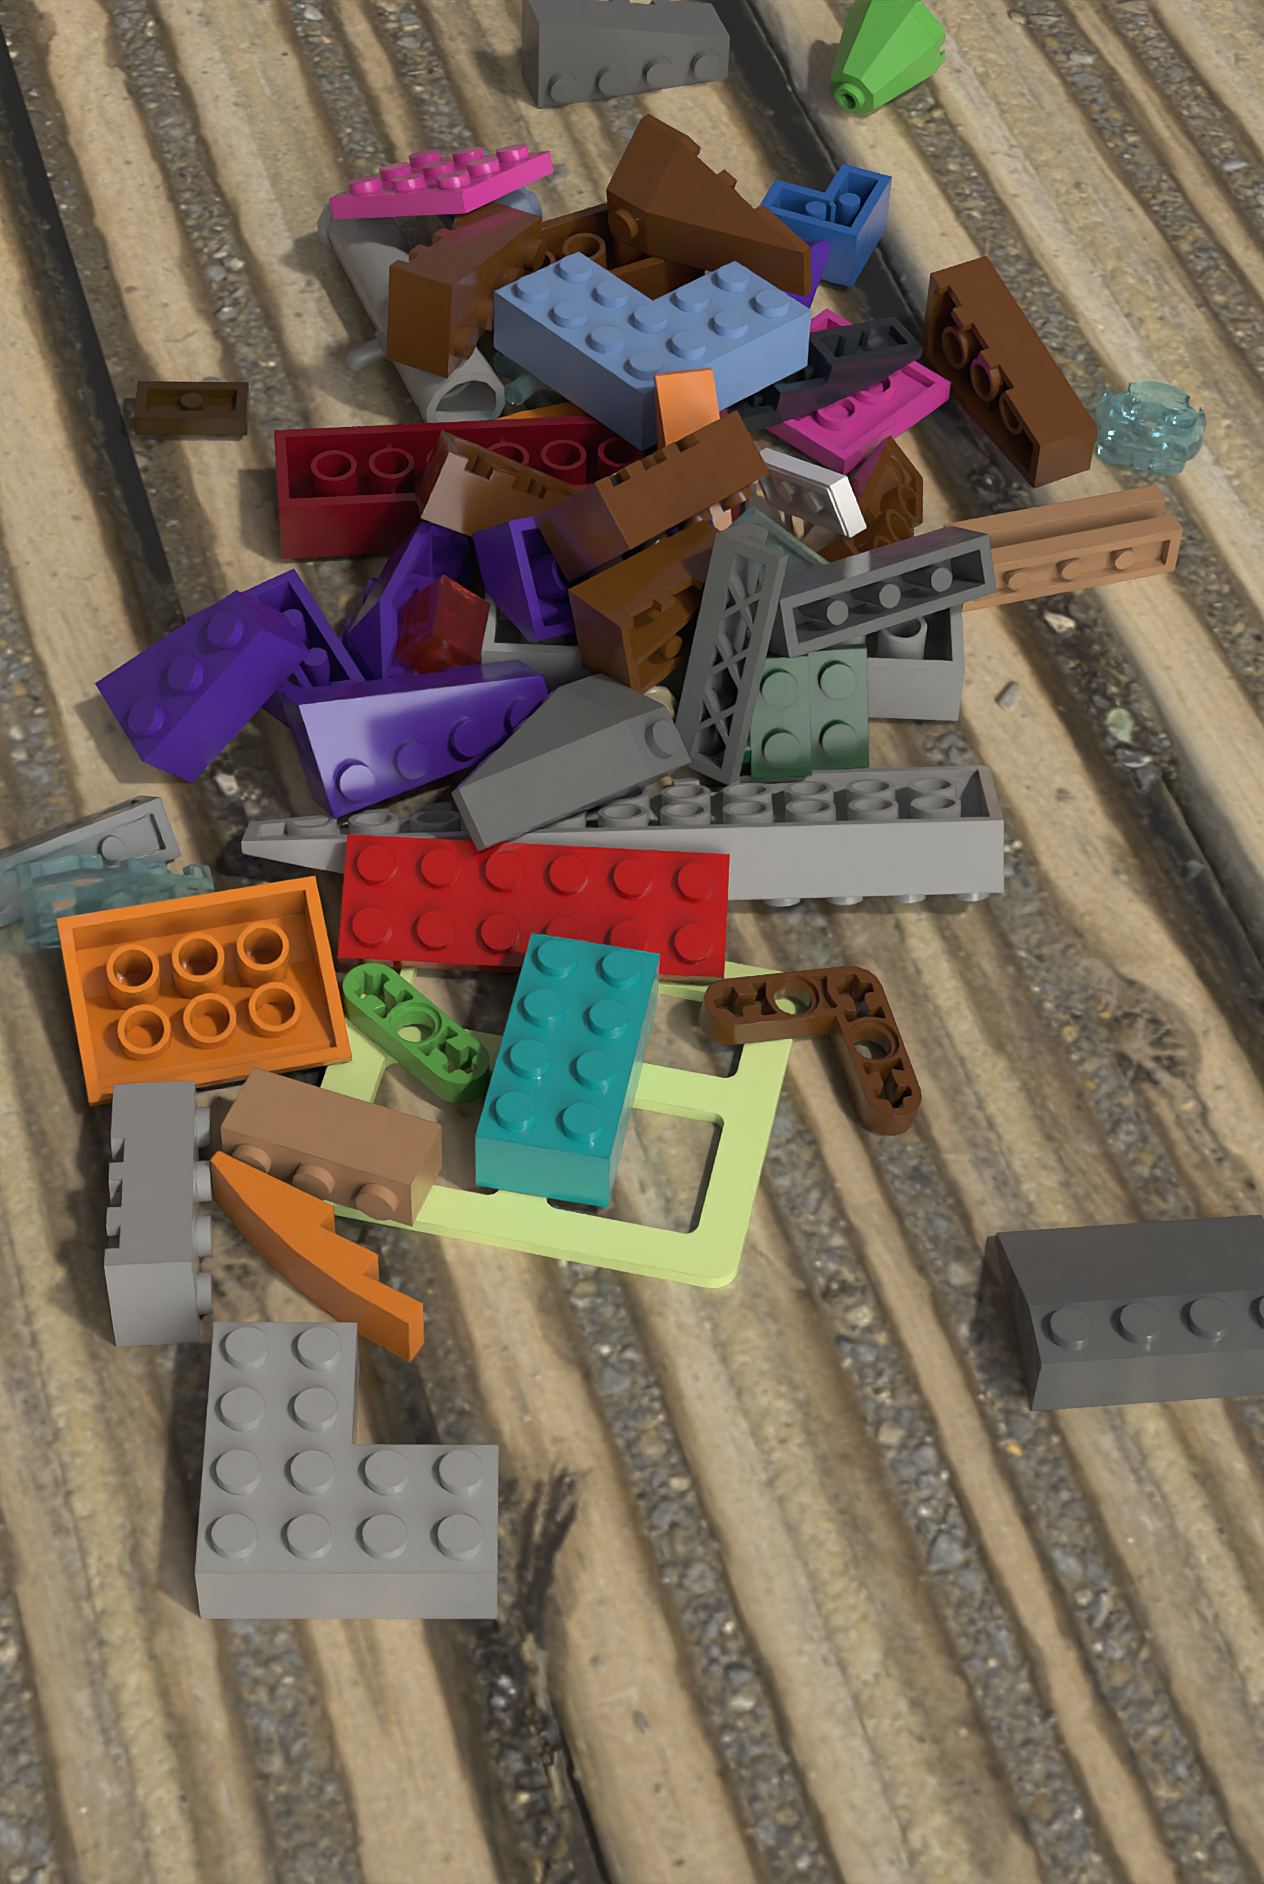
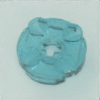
M1137 381L1129 383L1127 392H1121L1114 396V388L1106 392L1097 404L1094 423L1097 426L1098 454L1105 462L1125 464L1144 470H1155L1161 475L1173 476L1181 473L1184 470L1185 463L1194 458L1200 451L1206 428V416L1201 407L1199 413H1197L1189 405L1190 396L1183 390L1155 381ZM1145 423L1155 424L1156 427H1146Z

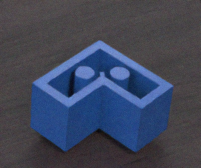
M842 164L825 193L775 179L759 206L765 205L802 240L828 239L831 250L821 279L828 283L852 287L887 228L892 176Z

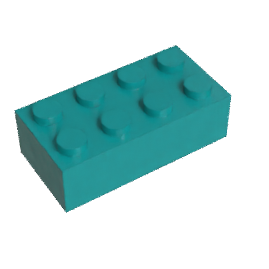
M531 933L475 1135L477 1186L608 1208L657 1007L659 953Z

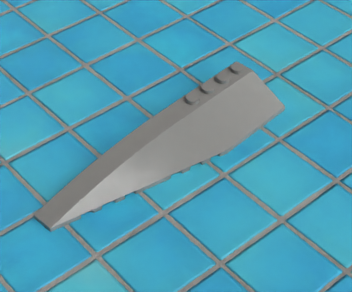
M989 765L812 770V776L751 779L749 772H742L737 782L730 785L726 784V786L708 788L701 786L697 777L672 779V786L663 789L659 793H649L647 789L643 788L504 841L507 843L730 854L728 900L763 899L765 904L779 907L795 905L800 902V898H825L827 902L832 904L850 905L861 902L863 896H888L894 902L915 903L924 900L926 895L951 894L952 898L960 901H980L986 899L989 893H1004V819ZM450 802L424 804L425 811L416 813L411 818L399 819L397 814L385 808L365 810L363 813L351 816L348 819L349 824L337 825V819H334L329 814L249 822L241 844L243 854L344 874L347 834L473 840L461 814L452 811V804Z

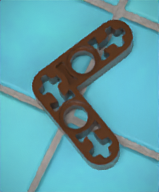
M840 966L726 978L715 981L707 988L698 1019L701 1029L709 1038L722 1044L736 1045L829 1034L858 1116L863 1124L876 1133L891 1136L904 1133L912 1126L922 1100L921 1089L883 986L878 978L869 970L858 966ZM842 993H849L850 996H848V995H841V994H842ZM781 996H793L805 1004L807 1011L802 1014L784 1012L777 1006L775 999ZM854 1001H862L858 1012V1019L854 1020L857 1013ZM720 1006H728L729 1011H728V1009L719 1008V1007H720ZM730 1012L734 1015H740V1017H731ZM861 1040L876 1042L883 1047L887 1056L881 1059H869L862 1056L856 1050L854 1043ZM887 1079L884 1091L888 1100H878L883 1088V1080ZM891 1104L900 1105V1108H892Z

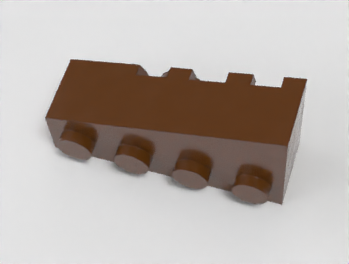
M983 256L930 273L922 347L924 349L920 360L929 370L951 382L950 394L1033 488L1090 470L1094 444L1097 440V426L988 257Z

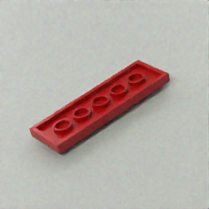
M347 834L338 947L339 964L362 965L378 963L388 967L521 973L531 933L659 953V981L712 984L715 981L724 979L730 854L507 842L478 851L474 842L469 840Z

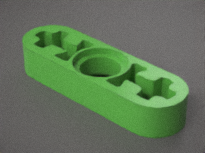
M367 963L359 965L347 973L343 980V1005L345 1015L354 1025L444 1101L454 1104H465L473 1102L485 1094L490 1083V1058L488 1051L479 1041L392 968L383 964ZM367 993L368 995L362 999L361 995ZM381 993H383L384 1003L376 996H379ZM410 1024H422L434 1032L428 1039L419 1042L407 1041L398 1034L403 1027ZM448 1063L456 1069L451 1074L448 1073ZM469 1067L472 1068V1072L469 1074L463 1071Z

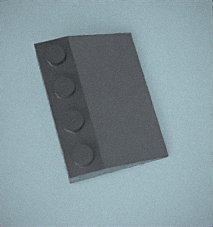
M1262 1215L996 1232L995 1243L1031 1411L1264 1395V1218Z

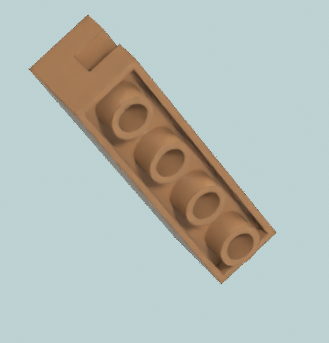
M1157 484L944 524L943 526L951 525L985 533L989 536L997 592L962 603V612L1174 572L1183 528L1174 514L1162 516L1165 498Z

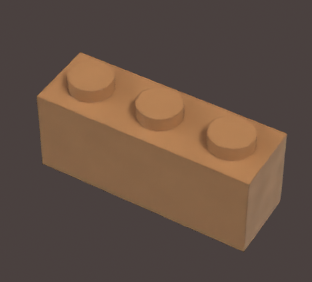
M255 1067L250 1072L220 1127L223 1153L322 1201L328 1200L360 1210L365 1215L376 1220H392L411 1227L442 1167V1124Z

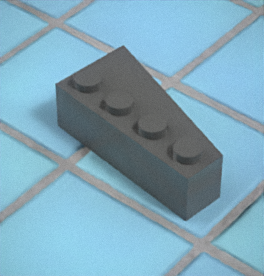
M522 0V77L538 109L728 78L730 36L711 3L652 0L650 4L630 3L629 0Z

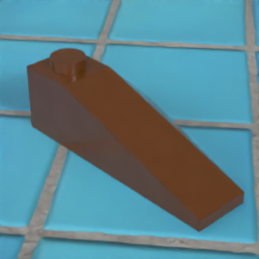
M650 114L641 118L606 188L609 233L647 255L710 272L736 261L779 290L804 297L812 291L811 247L765 205L757 206L754 209L734 189L737 180L725 169L716 174L698 158L701 147L688 135Z
M891 435L878 444L849 481L867 528L852 537H847L815 524L800 543L787 569L790 575L914 537V528L923 523V477Z

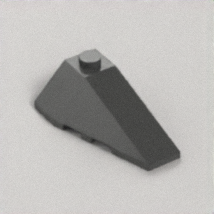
M602 673L553 690L542 701L543 704L512 731L513 734L499 749L489 754L451 793L477 850L481 851L643 789L691 763L692 761L667 707Z

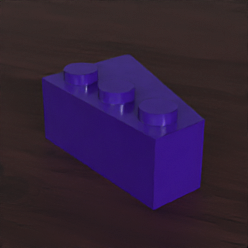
M295 569L241 592L285 614L310 651V654L279 688L300 686L301 688L328 686V682L352 679L355 682L366 681ZM208 608L186 617L187 622L196 617L197 615L201 614ZM277 689L261 708L290 729Z
M235 590L97 681L95 685L142 762L193 783L273 695L277 688L283 684L310 654V651L285 614Z

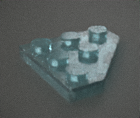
M77 853L16 865L19 918L24 943L27 945L39 942L41 948L60 947L56 918L213 893L215 889L210 868L208 865L190 864L182 868L184 875L171 874V871L167 870L165 861L130 857L120 861L121 869L110 868L107 864L103 863L101 854Z

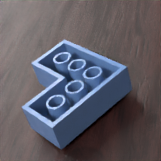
M576 252L494 291V348L636 448L643 451L658 443L654 373L710 367L714 375L718 409L721 411L807 366L812 310L736 261L724 265L652 301L582 253Z

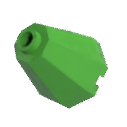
M855 0L847 13L830 76V90L837 104L848 112L863 115L875 110L935 74L945 61V50L940 52V47L945 41L944 28L921 0Z

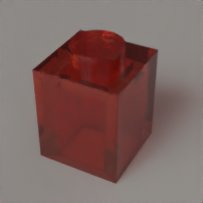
M443 575L407 599L395 656L419 670L421 674L443 672L445 668L475 665L480 661L491 604Z

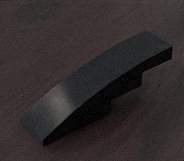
M896 317L810 332L806 367L725 409H727L728 414L737 410L748 432L775 426L825 408L874 385L919 359L924 348Z

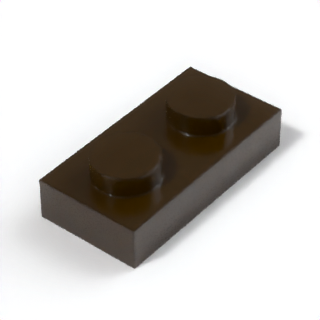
M138 381L134 412L136 435L247 436L250 406L249 382Z

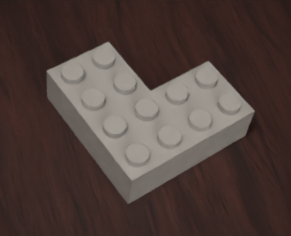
M214 1322L195 1563L200 1618L497 1619L499 1445L356 1444L360 1371L357 1322Z

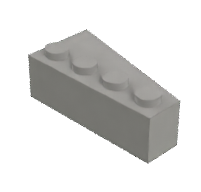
M195 1081L113 1085L111 1123L113 1163H109L111 1207H107L106 1219L109 1249H105L104 1269L116 1347L200 1342V1314H213L212 1273L200 1272V1257H213L211 1215L200 1216V1202L212 1201L211 1161H199V1148L212 1147L210 1107L197 1106Z

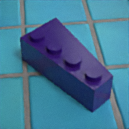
M519 660L445 668L443 672L415 675L409 672L389 675V678L370 681L355 682L353 679L328 682V686L301 688L300 686L277 688L313 801L334 819L482 762L489 754L499 749L513 734L512 731L523 720L530 717L548 696L543 675Z

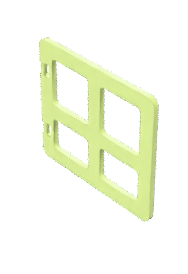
M725 961L724 979L783 973L781 971ZM395 967L401 968L400 976L413 986L419 968ZM659 981L658 994L702 1002L704 994L711 983ZM367 993L362 994V995H361V998L363 999V998H364L365 996H367L368 994H367ZM381 993L379 996H376L384 1003L383 993ZM781 996L775 999L777 1006L784 1012L800 1014L802 1001L798 998ZM345 1015L352 1061L328 1065L320 1088L373 1103L385 1068L390 1064L399 1062L354 1025ZM410 1024L398 1032L400 1037L411 1042L426 1040L434 1033L429 1027L422 1024ZM464 1029L488 1051L491 1081L503 1036ZM794 1038L745 1043L738 1071L729 1078L643 1063L632 1108L715 1123L722 1128L699 1225L691 1233H679L556 1209L547 1203V1197L500 1189L494 1194L484 1195L433 1185L412 1227L392 1220H376L365 1215L360 1210L328 1200L323 1201L334 1206V1215L705 1288L725 1286L735 1278L738 1272ZM448 1063V1073H452L456 1069ZM469 1067L463 1071L469 1074L472 1072V1068Z

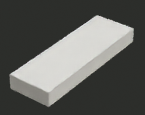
M769 448L760 451L770 474L759 479L758 482L769 507L847 537H852L867 528L847 476Z

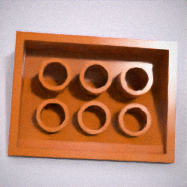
M315 876L56 918L68 995L90 1107L113 1103L114 1084L195 1081V1087L200 1088L246 1080L253 1067L280 1074L352 1061V1053Z

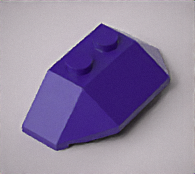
M422 521L389 557L379 577H372L369 580L364 593L363 607L357 617H349L342 636L343 646L366 681L389 678V675L409 672L415 675L427 673L476 579V549L473 537Z

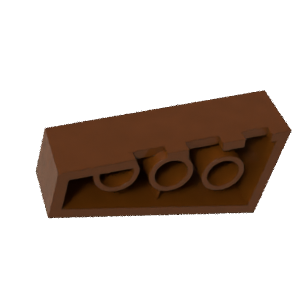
M491 201L468 213L460 214L454 219L452 230L441 228L435 232L431 247L419 244L410 250L409 263L402 260L392 263L389 266L387 359L447 379L462 360H469L482 334L486 330L491 331L494 328V291L541 268L546 254V242L541 240L542 217Z
M736 410L677 442L661 448L642 460L624 467L611 476L591 484L536 516L534 520L569 583L587 572H590L593 577L624 561L622 554L634 548L637 554L668 538L665 530L674 525H677L679 531H682L703 519L709 521L713 517L708 507L719 502L723 512L753 497L755 494L750 484L770 474V471Z
M442 430L415 491V498L422 519L472 537V533L498 524L540 515L583 489Z

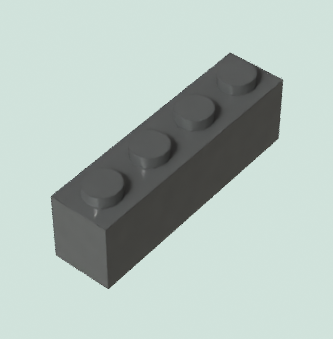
M950 525L784 577L767 652L791 659L996 593L997 588L988 534ZM762 584L756 586L755 593L761 591ZM759 601L754 603L756 609Z

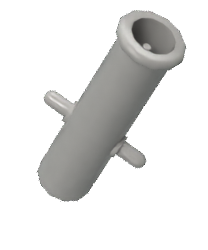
M329 201L325 204L317 221L319 241L332 254L337 255L377 331L374 333L376 339L352 350L346 356V366L352 371H360L387 358L389 266L397 260L409 263V253L413 248L395 223L394 217L333 220ZM477 345L470 359L467 361L462 360L448 379L393 361L416 407L420 410L425 423L494 420L499 418L506 404L505 387L493 372Z

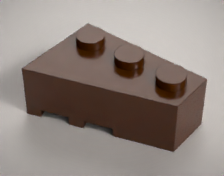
M703 519L568 589L583 668L593 675L602 673L641 694H645L690 656L715 536L720 530Z

